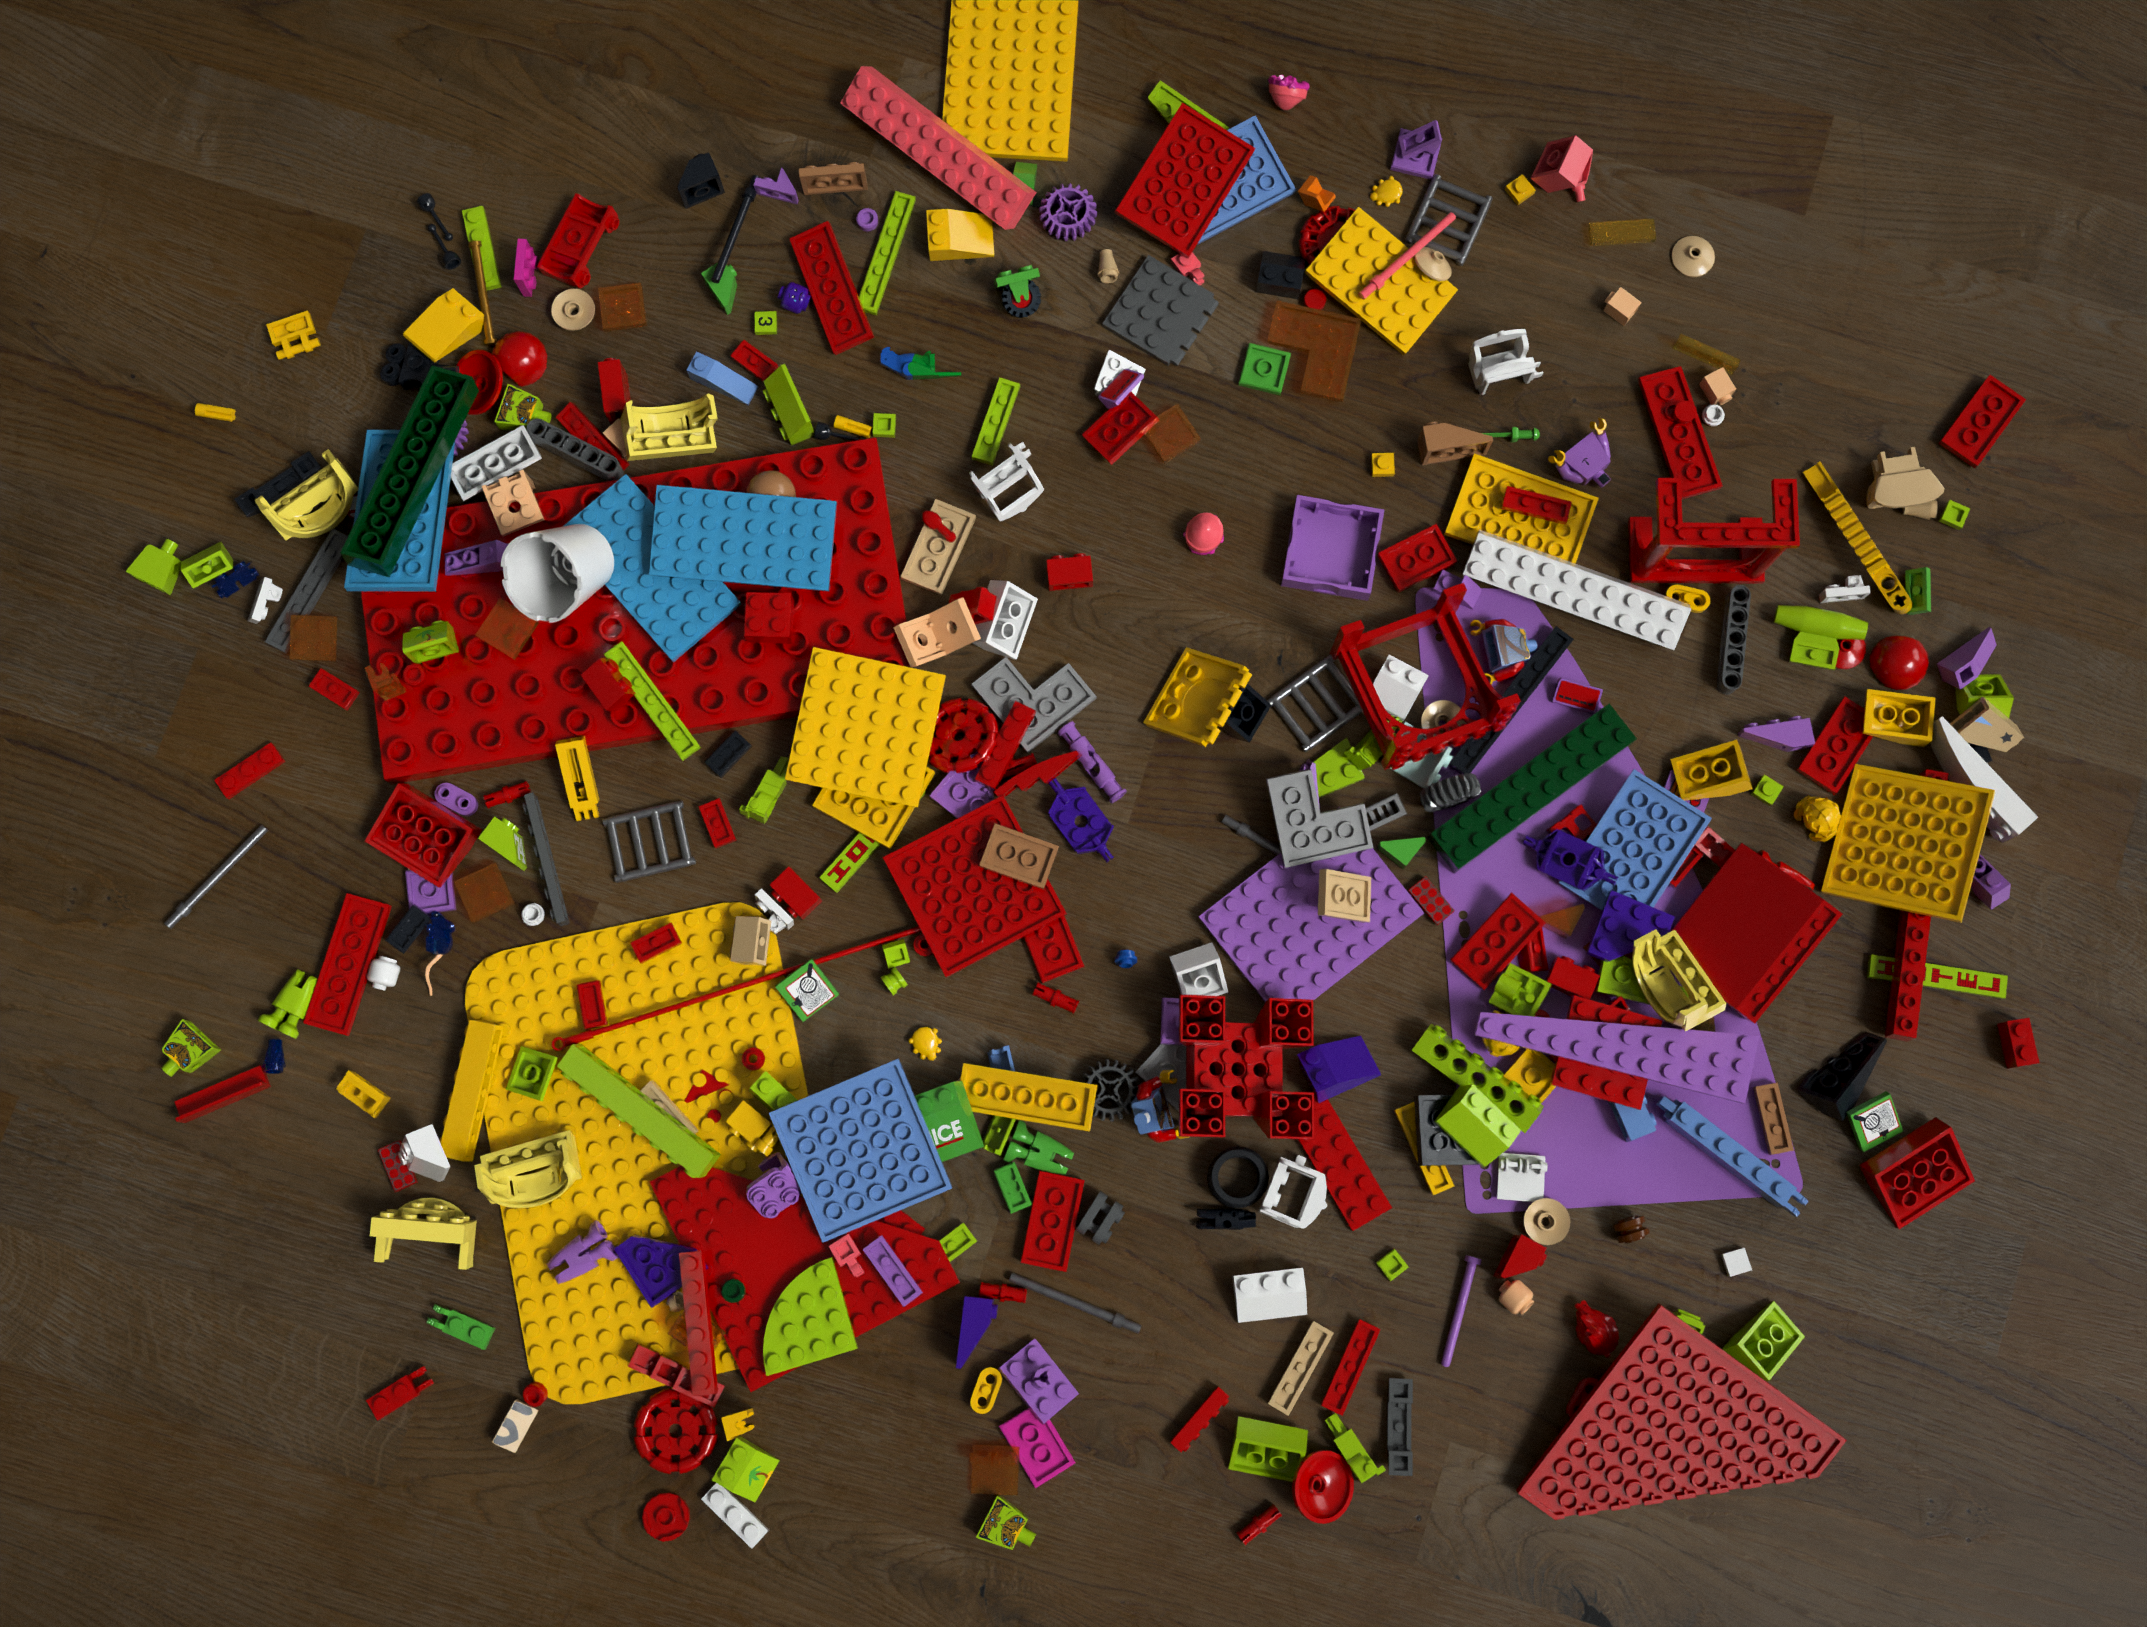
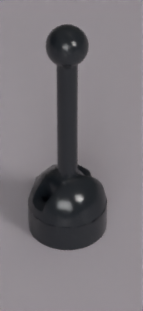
M430 193L423 194L416 200V204L422 211L431 213L445 234V240L451 241L453 235L446 230L433 210L436 204L434 198Z
M429 224L428 231L433 233L444 252L442 262L447 270L457 268L461 264L458 254L447 250L436 232V226Z
M819 421L814 439L826 440L830 436L852 441L867 439L866 437L858 438L833 432L828 424Z

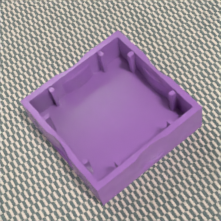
M1297 495L1281 586L1368 601L1372 590L1376 565V549L1380 540L1384 509L1354 504L1343 505L1325 499Z

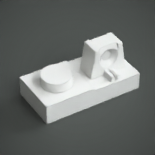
M1861 575L1848 576L1845 579V587H1839L1837 584L1829 585L1819 594L1820 603L1864 599L1871 593L1870 586H1864Z
M266 577L261 579L248 618L249 622L257 624L261 619H265L268 612V607H265L266 600L273 602L280 600L283 589L272 584V579Z
M760 889L755 894L756 906L763 913L767 911L772 915L769 918L771 921L770 931L777 934L785 927L789 930L794 925L793 919L763 889Z

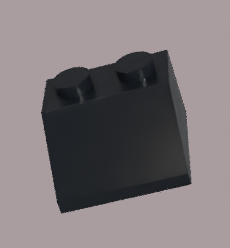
M709 152L698 154L688 161L677 187L685 209L725 193L719 173Z
M1263 251L1256 292L1299 299L1305 259L1298 256Z
M1247 683L1245 689L1239 687L1242 694L1234 708L1228 707L1231 710V714L1224 726L1220 728L1232 738L1250 743L1269 711L1271 704Z

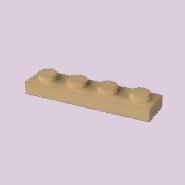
M1312 1321L1267 1404L1289 1416L1334 1333Z

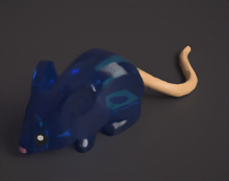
M432 911V924H427L429 936L426 937V951L436 955L427 965L425 971L430 996H432V987L429 979L430 968L452 949L453 938L451 933L455 931V925L437 911Z

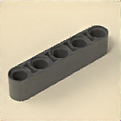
M533 419L528 423L527 432L538 446L606 481L619 480L623 477L624 471L614 456L542 419Z
M1744 585L1735 586L1725 598L1717 675V689L1725 695L1735 692L1741 686L1743 679L1751 599L1750 590ZM1734 593L1739 594L1742 597V601H1737L1734 598ZM1731 615H1737L1740 618V623L1733 621ZM1729 636H1735L1738 644L1732 643ZM1727 657H1732L1736 661V665L1729 664ZM1725 678L1731 679L1734 686H1728L1725 683Z

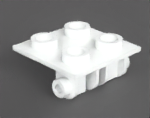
M1108 350L1094 386L1095 395L1099 396L1123 369H1130L1143 375L1145 369ZM1140 381V382L1138 383V385L1131 391L1135 396H1136V393H1137V391H1138V388H1139V385H1140L1141 381Z
M1502 1153L1499 1156L1497 1199L1534 1202L1544 1198V1178L1548 1167L1547 1163H1545V1156Z

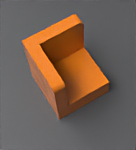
M1311 175L1298 190L1306 206L1323 212L1336 198L1333 192L1322 189L1317 177Z

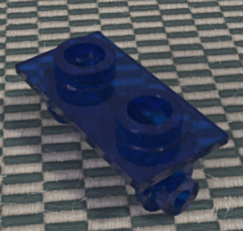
M242 561L233 567L235 572L229 576L223 573L214 579L216 584L212 588L218 586L220 589L217 591L218 595L221 598H228L240 590L235 583L239 580L244 587L256 580L260 574L255 567L252 569L249 567L252 561L248 564Z

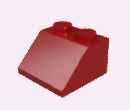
M1522 1234L1513 1235L1493 1277L1508 1278L1534 1270L1538 1266L1541 1267L1547 1257V1254H1545L1547 1248Z

